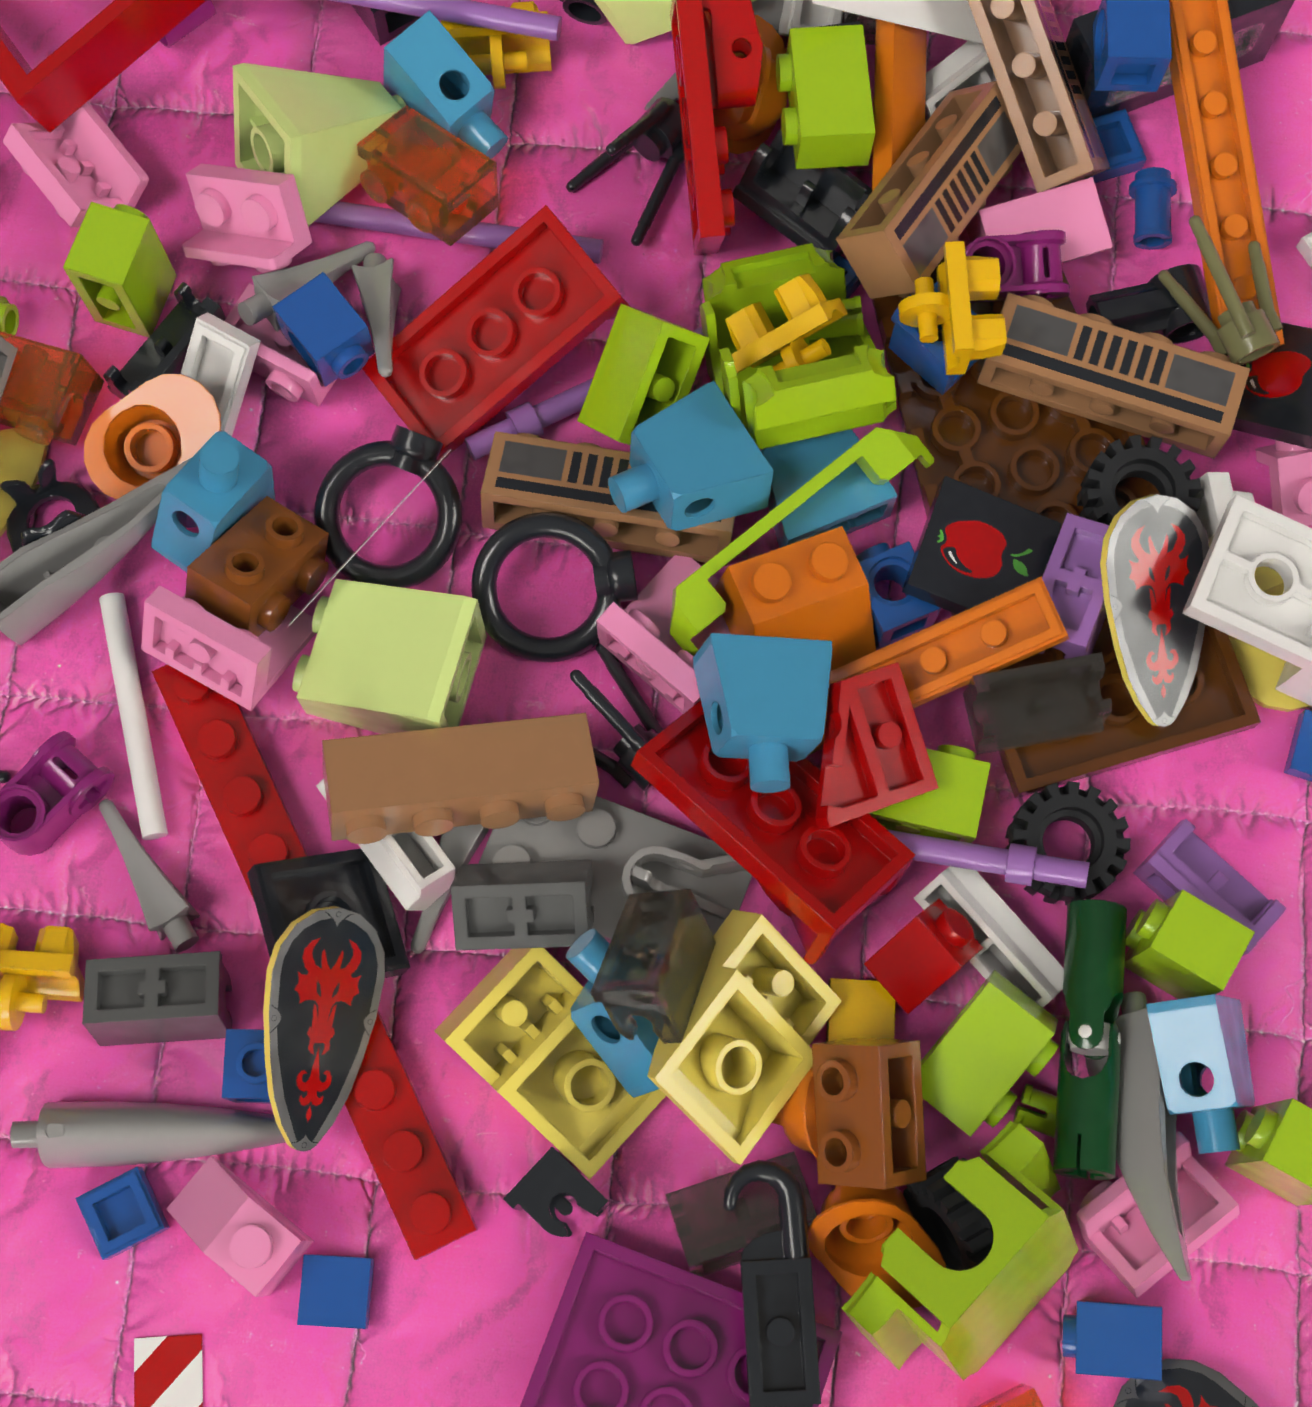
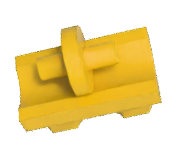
M533 1L514 2L510 6V8L539 12L537 5ZM541 11L539 13L547 14V11ZM441 21V24L484 75H492L494 89L506 88L505 74L552 71L550 40Z
M964 241L945 242L943 247L945 262L938 265L936 270L938 292H934L933 278H917L914 281L915 295L903 299L898 305L901 323L919 328V339L922 343L937 341L939 339L937 325L941 324L946 375H961L966 373L970 360L1002 355L1007 335L1003 314L971 315L970 301L997 300L1001 282L999 258L966 256Z
M808 273L793 278L773 291L788 319V322L774 329L761 302L753 303L726 318L725 321L731 339L737 349L736 352L731 354L736 372L739 373L748 367L755 368L780 353L783 360L772 366L774 371L818 362L831 355V348L824 338L810 345L804 339L848 315L840 297L827 301L820 287Z
M0 923L1 1030H18L23 1022L25 1012L45 1013L48 1000L83 1001L85 980L78 966L79 942L74 930L70 927L45 926L39 929L33 952L17 951L18 936L14 927Z

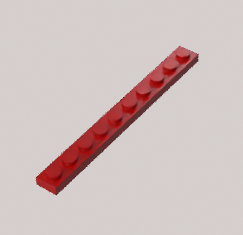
M168 664L152 671L153 676L253 897L247 872L254 864L307 857V852L240 705ZM378 1011L361 1066L345 1106L414 1260H419L477 1231L478 1228Z

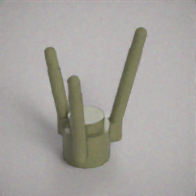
M1193 215L1189 219V225L1228 308L1227 311L1217 318L1221 328L1218 329L1169 271H1160L1158 278L1170 292V295L1209 340L1214 352L1228 356L1231 363L1237 365L1247 364L1277 348L1280 345V341L1276 332L1283 329L1282 323L1274 309L1260 243L1251 241L1248 244L1251 270L1259 309H1256L1253 301L1241 303L1202 219L1198 215Z

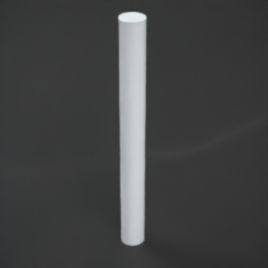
M108 593L102 595L99 598L141 835L143 840H154L167 836L168 830L127 606L123 593Z

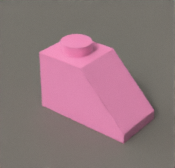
M210 1156L166 1209L199 1249L254 1297L270 1296L314 1242V1240L214 1156Z

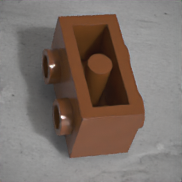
M266 496L187 566L185 598L196 601L205 611L236 628L248 630L257 637L265 630L274 631L285 619L290 606L304 593L307 595L314 593L324 581L329 569V564L325 561L329 533Z
M851 1038L812 1044V1070L818 1145V1184L886 1190L927 1180L920 1040Z

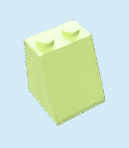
M335 579L330 597L322 596L315 608L312 632L317 633L310 656L303 654L297 663L292 689L298 692L296 698L306 714L379 734L459 726L487 638L478 599L463 595Z

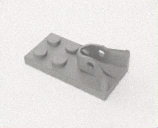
M596 796L593 811L584 812L580 817L572 820L551 821L547 817L520 819L509 827L493 829L478 863L592 860L593 881L592 887H590V906H594L592 929H596L608 942L613 944L644 931L652 932L694 963L697 962L711 938L732 909L740 910L752 878L749 872L713 840Z

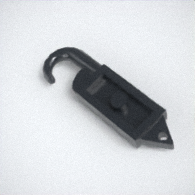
M757 1160L742 1165L731 1175L724 1189L723 1199L725 1210L733 1211L737 1207L738 1197L742 1189L751 1182L757 1181L768 1183L775 1189L778 1195L780 1230L766 1232L752 1239L744 1247L740 1259L749 1406L812 1407L813 1404H821L806 1198L800 1181L790 1169L775 1161Z

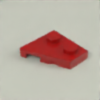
M898 662L830 684L815 817L818 829L841 824L939 788Z

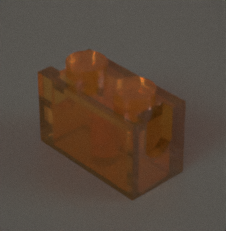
M408 105L357 144L358 156L366 160L368 168L360 174L362 188L376 202L386 203L407 217L418 230L424 233H431L449 246H452L499 206L497 162Z
M0 331V336L18 348L0 401V424L14 428L17 434L37 444L50 445L53 439L76 446L105 381L80 353Z

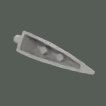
M190 459L64 528L19 548L1 561L0 631L12 641L22 646L95 586L156 523L164 488Z
M1138 991L1123 994L1121 1003L1122 1015L1118 1016L1115 1021L1121 1034L1116 1160L1126 1185L1151 1234L1181 1281H1190L1191 1273L1178 1193L1176 1157L1177 1115H1170L1166 1106L1148 1018L1146 995ZM1108 1055L1101 1060L1086 1058L1089 1077L1101 1072L1107 1062Z
M47 1102L40 1111L38 1121H13L10 1133L12 1148H38L41 1162L47 1168L114 1167L219 1155L285 1143L276 1124L275 1117L271 1114L219 1107L152 1102Z

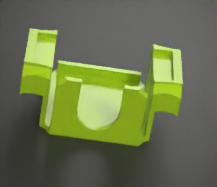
M813 243L722 262L717 270L702 279L705 302L699 306L702 334L710 338L705 351L708 375L711 382H716L759 449L881 423L885 421L890 413L897 409L895 377L888 373L885 367L884 350L876 349L865 324L864 336L851 335L825 339L831 348V355L818 362L774 371L772 366L783 360L780 353L755 368L748 367L739 373L736 372L731 354L736 352L737 349L731 339L725 321L729 316L753 303L761 302L774 329L788 322V319L773 291L793 278L808 273L820 287L827 301L839 297L840 299H846L845 269L833 262V250H823L814 247ZM810 340L809 345L817 340Z
M1010 1120L1000 1133L980 1150L981 1156L989 1162V1165L980 1157L967 1161L958 1160L943 1177L947 1183L980 1210L992 1225V1248L988 1256L979 1265L962 1271L947 1269L933 1260L899 1228L882 1244L881 1252L883 1257L881 1267L941 1321L939 1330L936 1331L872 1272H870L866 1280L842 1307V1310L861 1334L898 1370L901 1369L909 1356L923 1343L963 1381L970 1375L978 1372L1068 1270L1079 1250L1064 1209L1051 1199L1061 1188L1055 1173H1053V1166L1045 1145L1020 1123L1016 1124Z

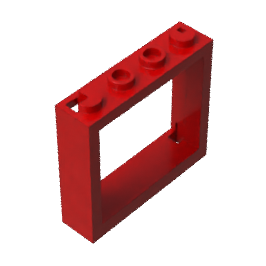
M114 0L34 69L30 67L0 26V80L16 102L51 133L207 0Z

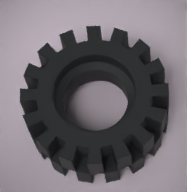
M1141 435L1129 436L1125 445H1122L1120 439L1109 444L1105 453L1101 451L1097 455L1080 484L1082 488L1077 495V506H1083L1079 517L1110 525L1113 517L1121 510L1115 496L1116 486L1120 481L1130 477H1138L1150 482L1157 488L1160 495L1178 498L1196 513L1201 499L1195 498L1202 489L1200 478L1190 480V475L1195 470V466L1190 459L1181 465L1176 459L1182 450L1174 444L1166 453L1159 449L1163 439L1152 436L1147 445H1141Z
M1068 781L1064 787H1058L1057 783L1048 785L1041 792L1038 793L1036 791L1026 800L1013 816L1014 819L1007 828L1005 838H1009V844L1005 849H1009L1010 843L1037 847V854L1047 855L1043 847V835L1045 829L1051 823L1060 820L1072 821L1086 831L1091 845L1090 854L1086 862H1090L1086 889L1033 880L1032 886H1026L1024 890L1032 896L1039 892L1044 895V902L1055 904L1061 900L1065 901V905H1068L1073 901L1089 900L1111 885L1127 863V860L1123 858L1124 854L1130 850L1131 838H1124L1123 832L1128 828L1125 816L1117 819L1113 811L1119 806L1111 798L1104 803L1098 798L1101 790L1093 786L1084 791L1079 789L1080 782Z
M958 1156L926 1172L927 1180L906 1185L907 1188L904 1190L903 1195L909 1204L914 1218L938 1246L946 1262V1268L962 1271L979 1265L988 1256L993 1244V1228L988 1218L944 1180V1175L959 1160Z

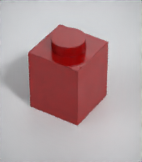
M939 898L913 918L870 957L864 965L902 1009L909 1014L979 953L983 946L974 938V931L968 920L955 909L948 908Z

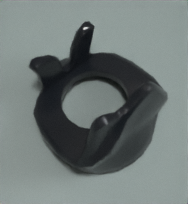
M52 459L45 460L40 466L38 472L39 484L30 487L25 481L19 480L4 481L0 484L1 489L8 493L16 503L15 508L7 519V537L13 553L19 548L58 531L100 509L94 496L81 484L57 481L56 465ZM66 500L75 507V511L65 510L43 527L29 528L31 515L36 508L45 502Z

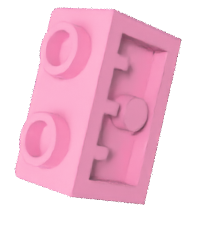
M203 163L186 173L195 209L203 229L182 244L187 258L207 260L216 266L233 264L256 268L259 272L268 273L286 268L291 264V258L313 243L293 174Z

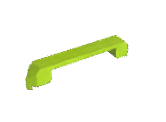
M878 427L873 429L673 589L670 635L682 650L695 655L698 649L690 639L721 616L726 608V602L708 579L854 462L859 465L873 484L884 485L915 459H918L925 468H928L934 463L932 454L916 435Z

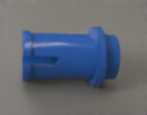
M1150 167L1139 170L1135 174V180L1129 185V195L1135 199V234L1133 235V243L1140 249H1161L1172 243L1171 197L1177 193V183L1174 179H1171V172L1165 168Z

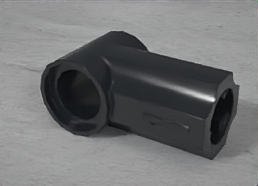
M1185 264L1167 269L1212 321L1206 283L1201 268L1195 264ZM1158 274L1152 277L1146 284L1090 295L1086 303L1087 313L1103 316L1110 320L1113 326L1139 334L1144 332L1161 334L1169 338L1173 344L1186 343L1205 336L1170 295V292L1159 280Z

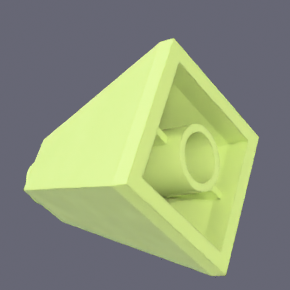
M250 63L233 65L235 165L237 168L293 174L308 227L401 149L402 131L408 129L410 122L408 109L404 100L399 95L391 96L380 82Z

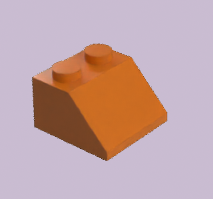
M843 526L730 565L714 587L726 602L725 612L722 615L731 634L832 641L830 671L876 651L869 583Z

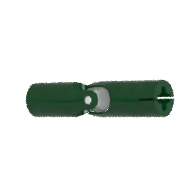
M1078 900L1067 905L1063 993L1066 1006L1070 1011V1019L1065 1021L1061 1031L1053 1173L1087 1180L1089 1173L1091 1180L1115 1178L1121 1034L1115 1021L1118 1018L1120 1005L1123 1000L1127 909L1121 904L1105 900ZM1072 1052L1084 1055L1091 1060H1101L1108 1055L1107 1062L1101 1072L1095 1076L1080 1078L1075 1076L1073 1072Z

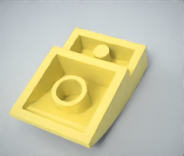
M732 909L711 938L679 991L654 1049L647 1077L733 1163L741 1165L799 1086V1083L812 1068V1048L809 1045L842 1000L762 914Z
M545 948L511 949L434 1032L590 1180L666 1095L658 1089L633 1098L624 1089L571 1019L570 1008L584 987Z

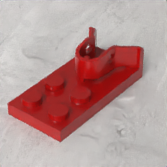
M672 0L670 21L694 256L714 254L719 252L725 236L731 235V227L735 226V212L732 189H721L719 175L725 174V164L729 162L726 127L714 126L713 110L755 106L760 80L763 43L759 35L751 0ZM740 52L744 54L745 57L739 58L735 56L734 53Z
M545 205L393 337V372L389 377L385 378L379 374L376 353L368 359L362 369L410 430L443 443L437 460L451 449L442 459L443 461L465 442L466 437L477 432L606 320L616 318L621 303L627 306L630 305L574 239L559 218Z
M701 700L637 750L631 766L749 872L758 881L765 894L778 909L792 919L806 951L803 959L808 964H815L824 955L834 937L877 896L888 894L896 886L916 855L869 813L829 828L818 829L815 817L821 771L806 758L800 761H789L790 788L775 793H760L751 790L749 759L720 758L713 753Z

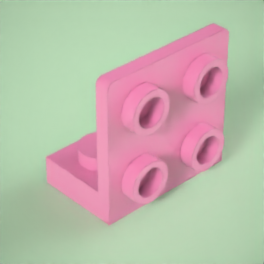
M674 555L638 594V600H633L624 610L613 602L596 620L599 643L684 714L701 699L693 668V657L695 655L682 650L670 635L673 589L698 570L701 565L693 558ZM711 576L708 579V581L711 583L713 587H715L719 581L714 576ZM721 615L690 640L699 650L711 633H731L723 615Z
M159 585L144 601L141 650L252 711L316 633L312 632L313 617L305 612H302L288 626L290 621L301 611L291 605L285 619L274 631L265 630L257 637L252 632L236 628L205 611L199 603L190 598H185V595L180 597Z

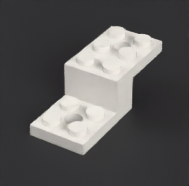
M1236 494L1227 504L1182 614L1286 661L1275 690L1312 706V528ZM1257 567H1269L1279 573L1284 583L1282 595L1273 596L1266 594L1259 588L1255 580V570Z

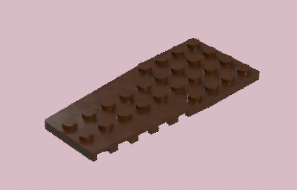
M943 257V259L940 261V263H939L938 265H940L941 263L945 262L944 257ZM937 267L930 275L933 278L934 284L937 282ZM1062 270L1063 282L1069 284ZM894 295L871 299L890 374L895 377L896 398L905 433L916 435L934 457V463L928 468H925L918 459L913 461L926 516L928 517L938 485L944 476L1062 523L1060 530L1067 513L1079 516L1083 506H1077V495L1082 488L1080 484L1094 459L1101 451L1105 453L1110 443L1120 439L1122 445H1125L1129 436L1138 434L977 384L984 359H979L952 387L941 395L888 348L895 325L891 321V317L898 308L899 303L905 298ZM1069 296L1050 300L1054 307L1077 314ZM1004 301L970 303L971 310L977 315L1000 314ZM938 329L939 339L937 341H943L942 330ZM1141 436V445H1146ZM1130 477L1120 481L1115 489L1116 500L1121 509L1132 500L1150 494L1160 495L1154 485L1138 477ZM1107 615L1086 670L1069 666L1065 660L1066 654L1059 649L1051 647L1046 649L1044 654L1037 653L974 681L1014 798L1042 791L1046 786L1057 783L1058 786L1063 785L1068 781L1073 782L1255 728L1261 723L1228 634L1206 624L1197 672L1189 695L1176 720L1166 727L1154 726L1148 723L1134 704L1122 678Z

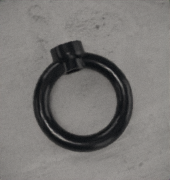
M396 425L391 441H376L359 446L342 456L331 467L317 493L314 520L316 526L329 533L326 556L337 570L354 553L346 542L339 523L340 503L350 483L361 473L379 466H395L418 475L422 479L438 462L437 459L443 443ZM441 463L423 480L434 496L438 515L435 533L424 551L408 562L390 566L369 562L355 554L340 570L344 576L357 582L409 588L427 580L443 567L453 553L460 536L462 505L456 484Z
M554 512L524 515L499 528L482 547L476 559L471 580L472 598L478 599L483 623L488 635L508 652L537 662H559L587 652L600 641L597 635L596 620L613 602L620 607L621 602L638 600L631 550L613 552L607 541L594 528L575 517ZM544 537L557 538L569 542L585 554L593 566L597 592L592 612L578 628L565 635L550 638L527 634L513 625L500 607L496 589L498 573L506 557L519 545L532 539Z

